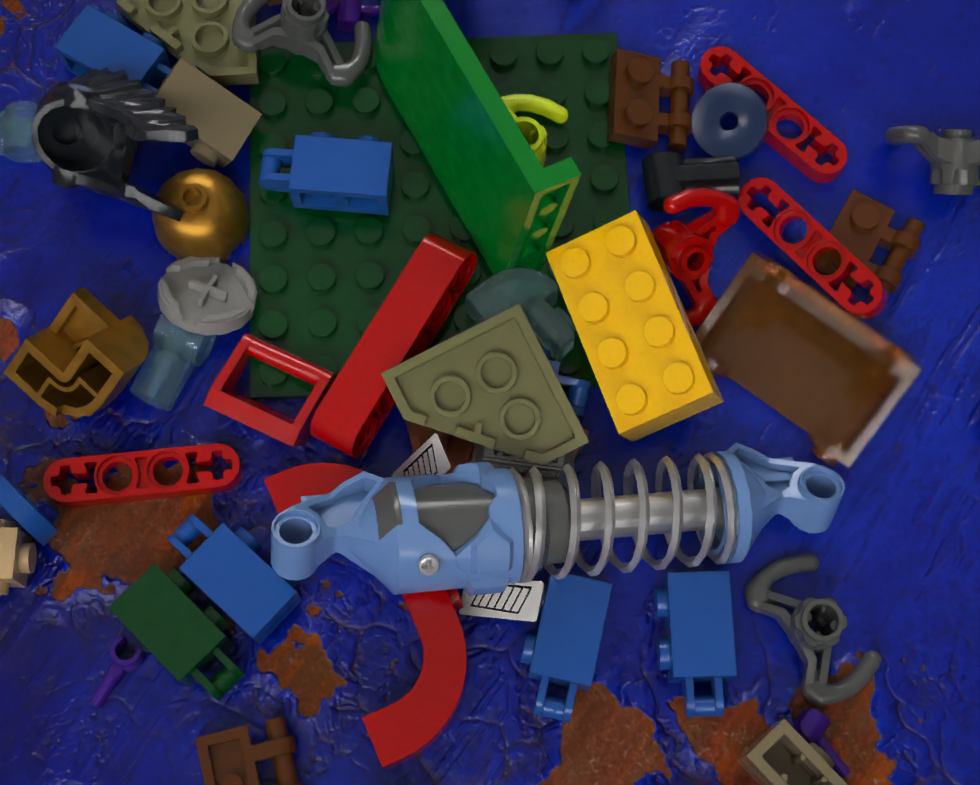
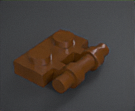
M617 48L610 59L607 141L651 149L658 142V134L669 136V150L674 152L685 151L687 149L688 135L692 133V116L688 113L689 98L694 94V80L689 76V62L685 60L673 61L671 64V76L660 74L661 58ZM659 97L670 99L669 114L659 112Z
M853 189L829 233L881 280L886 287L889 297L890 294H895L903 281L901 272L908 259H913L921 246L919 238L925 225L915 218H909L903 229L896 231L888 227L895 210ZM877 245L890 251L883 266H878L869 261ZM832 250L822 253L816 262L817 272L821 275L835 273L841 266L840 253ZM854 267L852 272L856 271L858 268ZM850 275L843 282L851 291L857 285V282ZM870 291L866 297L869 303L873 300Z
M285 717L266 720L264 723L268 741L255 745L253 744L250 726L248 725L195 738L204 785H262L258 762L270 759L273 760L278 785H305V783H299L293 756L294 753L298 752L295 736H289Z

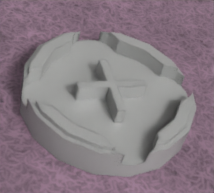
M185 257L174 261L166 268V274L162 278L160 277L157 291L160 311L172 324L187 332L206 336L230 333L242 328L253 316L258 293L254 279L243 267L232 262V267L220 263L221 257Z

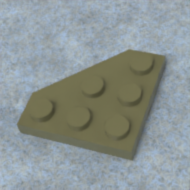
M116 0L119 12L123 17L141 31L158 38L165 45L167 51L178 60L180 58L184 59L221 86L259 84V50L254 53H246L237 48L232 41L233 20L244 0ZM258 12L251 22V27L258 24Z
M520 303L381 373L404 420L540 465H545L589 443Z

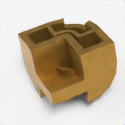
M82 287L72 292L50 327L25 339L3 373L40 407L55 417L61 413L75 417H90L105 408L123 391L147 358L149 341L143 328L132 315L119 320L85 287Z

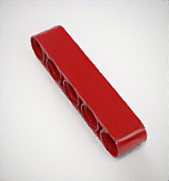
M429 233L424 237L315 411L310 424L311 436L354 458H358L365 453L395 405V401L381 373L429 349L474 274L477 265L476 252L435 233Z

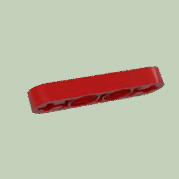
M718 46L704 53L699 64L697 78L699 84L706 92L717 85L737 83L739 78L743 79L738 84L761 93L766 99V107L769 114V130L764 141L812 181L824 184L838 178L848 157L846 147L841 140L735 51L728 47ZM724 65L728 68L726 74L722 72L716 76L711 74L712 66L720 68ZM783 120H791L798 124L801 129V135L794 139L785 138L777 131L776 124ZM808 137L814 139L811 146L807 145L804 152L800 150L803 148ZM826 153L833 157L831 163L826 162L822 166L815 161L817 156H824Z
M758 177L744 184L738 197L742 212L843 308L856 318L862 319L875 317L882 312L887 303V290L881 280L774 181ZM760 192L764 196L768 195V200L780 211L775 219L762 207H756L757 204L753 200L756 194ZM792 220L805 221L808 229L804 239L795 244L786 243L783 240L785 226ZM829 250L840 253L841 266L835 273L821 275L817 272L816 262L822 253ZM854 267L858 268L856 271L852 272ZM849 275L862 288L866 289L874 285L870 290L873 300L868 305L862 301L852 305L857 297L843 283ZM840 285L838 290H834V287Z
M219 443L71 457L56 460L47 468L44 473L43 486L45 492L52 500L63 507L71 508L214 494L230 491L236 487L243 476V465L233 448ZM223 457L227 465H232V469L224 470L222 479L216 480L210 471L196 472L199 482L192 483L194 473L189 461L190 459L196 458L195 462L199 468L215 466V458ZM172 460L181 463L183 472L178 482L170 486L161 485L157 482L156 470L163 462ZM123 465L131 468L132 481L125 489L114 491L107 487L106 475L113 467ZM95 468L94 481L98 490L96 493H93V488L88 483L72 485L71 493L67 495L65 491L57 486V482L65 481L67 472H71L79 480L93 479L90 469Z

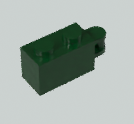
M154 563L108 608L180 683L189 687L197 680L219 701L245 676L238 666L224 653L233 644L223 633L230 624L209 603L201 610L188 597L195 589L174 567L165 574ZM219 659L224 664V667L209 680L203 672L214 661Z

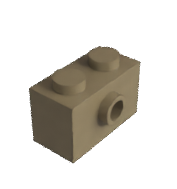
M182 58L172 67L155 93L156 97L165 99V107L177 108L176 113L186 116L187 124L194 125L198 129L199 139L184 143L192 147L190 153L197 160L210 167H215L217 164L224 168L232 162L262 115L259 111Z
M785 719L773 723L736 759L759 785H848L832 769L835 764L828 754L813 742L808 744Z

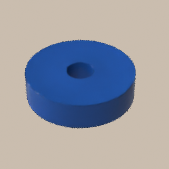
M2 473L0 474V505L29 534L45 546L60 531L7 477Z

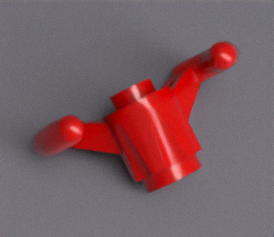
M704 187L683 190L665 198L663 203L664 210L669 214L701 206L712 207L713 210L687 225L677 220L663 223L652 233L668 272L678 279L692 303V306L685 310L692 327L710 322L717 312L718 301L708 285L709 267L713 261V250L718 236L724 233L730 226L736 224L740 216V205L735 197L721 190Z

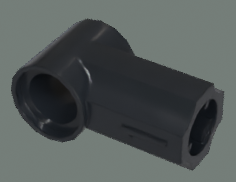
M665 151L651 154L642 161L646 206L652 212L666 213L663 207L665 198L687 189L704 187L721 190L736 199L739 196L740 171L735 156L684 159L680 153Z

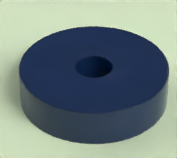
M724 83L709 89L698 100L692 113L691 121L694 138L698 145L713 157L735 156L736 160L746 158L759 149L769 130V114L763 100L749 87L737 83ZM729 114H735L738 117L736 128L729 131L724 130L722 125L723 119Z

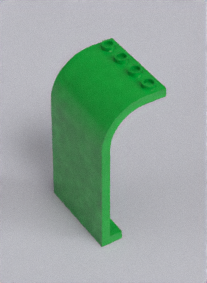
M381 0L374 45L376 66L380 78L500 287L541 270L547 259L545 253L550 251L582 175L572 157L545 168L542 167L443 0Z

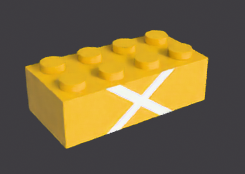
M636 210L545 253L619 435L634 442L724 402L651 229Z

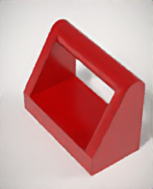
M245 333L212 384L203 405L292 447L305 446L310 435V424L313 415L331 387L335 373ZM249 356L314 385L313 390L295 419L234 391Z

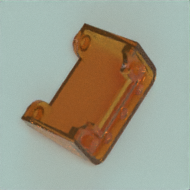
M761 252L751 253L695 333L714 378L717 374L724 378H731L809 433V438L815 443L811 451L833 467H836L839 462L848 468L852 465L923 369V364L910 353Z

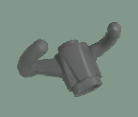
M244 0L239 6L233 20L232 41L237 48L246 53H254L271 46L287 49L295 55H302L316 62L324 73L326 80L331 85L340 87L351 85L363 73L370 60L373 43L369 23L359 21L354 26L355 45L352 57L349 61L343 62L327 30L329 14L326 11V0H284L281 13L251 27V22L254 16L271 0Z
M921 125L894 126L885 131L884 140L887 144L893 146L912 144L930 163L929 184L934 185L933 194L972 195L973 186H978L980 140L972 139V130L942 129V137L929 132L926 127Z
M794 554L774 560L759 570L745 586L743 592L744 599L748 608L753 612L775 618L787 634L789 642L795 647L804 664L803 680L800 684L802 695L810 703L819 707L839 703L857 694L872 680L881 665L882 658L877 651L869 650L865 652L856 668L845 678L836 683L827 681L832 646L840 641V634L847 627V616L843 615L842 610L837 605V601L830 597L823 599L809 597L801 601L771 591L772 584L783 577L795 573L814 572L818 569L820 562L815 554ZM810 621L815 622L819 631L813 632L808 623Z

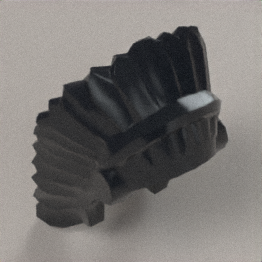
M108 67L102 70L95 68L70 81L59 82L45 94L37 105L35 118L31 126V135L37 154L41 157L46 167L52 171V183L66 188L82 186L102 196L107 195L120 199L136 207L155 212L179 222L185 213L178 206L133 184L129 180L132 175L134 155L138 148L137 141L189 142L199 139L198 129L194 125L187 124L186 116L176 113L177 108L165 107L164 98L156 97L155 91L142 89L139 79L129 80L125 70L112 72Z

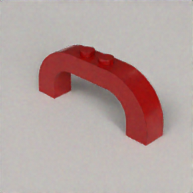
M310 463L281 471L264 478V481L279 514L287 508L301 503V496L331 493L341 483L364 470L337 463ZM457 589L401 594L422 642L424 657L418 680L403 698L362 717L381 766L385 771L417 756L436 741L453 719L461 702L467 674V653L463 629L456 613L457 610L464 608Z

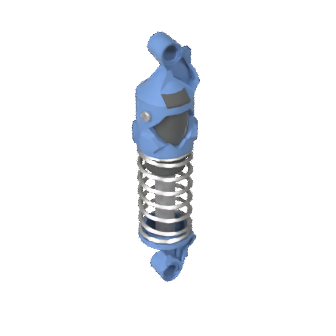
M739 443L733 444L725 451L710 452L704 456L700 453L694 455L688 467L687 490H682L677 466L668 456H665L658 463L656 470V493H648L644 469L633 458L628 462L624 471V495L615 496L610 471L602 461H599L594 466L591 476L592 498L580 499L577 476L574 469L568 463L560 470L559 480L543 481L540 471L534 466L528 471L526 477H521L514 468L495 469L490 462L459 464L452 473L443 475L423 474L382 478L363 471L341 483L331 493L301 496V503L293 505L276 515L271 526V565L280 577L287 580H302L314 574L320 564L337 552L374 575L393 595L463 588L469 596L502 593L508 584L531 582L536 573L543 567L557 580L564 579L574 566L575 561L590 577L599 575L609 560L623 573L632 572L642 558L655 570L666 569L675 556L688 567L699 566L706 555L717 565L731 564L744 560L762 528L777 514L788 518L794 526L807 533L826 531L830 527L842 499L845 484L839 474L827 467L815 463L794 461L792 457L768 458L760 452ZM666 468L671 480L672 491L665 492ZM633 474H635L638 494H633ZM601 479L603 483L604 497H601ZM696 531L701 543V549L697 556L688 557L681 550L679 544L682 532ZM648 535H665L669 547L664 559L655 560L652 558L646 547ZM632 536L636 546L633 558L630 562L622 563L613 549L614 538ZM600 539L602 551L599 561L596 565L589 566L580 551L579 543L585 540ZM565 563L561 569H556L553 565Z

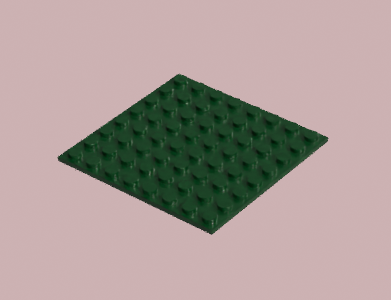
M617 33L466 38L500 97L511 94H532L550 99L568 110V119L562 124L531 112L519 111L514 113L517 117H530L545 128L547 144L546 160L543 168L572 157L582 174L550 250L630 213L625 144L607 141L610 59L618 48ZM372 41L370 60L363 73L351 85L346 87L331 85L326 80L319 65L305 56L295 55L287 49L274 46L259 50V84H250V106L262 114L250 133V276L254 279L258 292L254 313L250 319V335L335 373V380L421 241L429 233H435L476 252L477 265L470 282L429 349L520 303L542 349L551 350L549 360L560 362L558 375L590 381V388L599 387L548 259H546L541 270L502 287L498 284L385 88L376 66L375 41ZM334 42L343 62L349 61L354 51L355 42ZM313 132H326L334 135L336 138L345 139L374 136L382 139L384 142H392L395 163L389 215L294 208L290 192L270 191L259 186L263 151L268 148L293 150L295 134L309 135ZM280 168V173L290 174L291 168ZM250 356V399L308 398L314 385ZM560 383L562 389H569V385Z

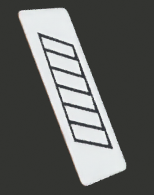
M434 433L392 474V477L446 474L451 469V464L438 434Z
M531 580V582L508 584L502 593L469 596L463 589L461 601L464 608L459 609V613L461 615L535 622L538 618L544 583Z

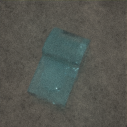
M527 268L508 269L491 276L466 295V313L476 325L520 303L537 339L547 350H551L550 354L557 362L573 350L575 326L563 309L560 307L552 308L558 300L559 286L547 275Z

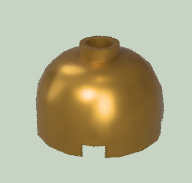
M194 168L179 172L164 182L156 194L185 212L180 222L152 212V220L160 244L169 254L175 256L177 260L189 256L200 258L221 257L220 263H223L232 257L231 252L237 249L240 243L243 245L248 238L250 215L245 197L229 177L216 170Z

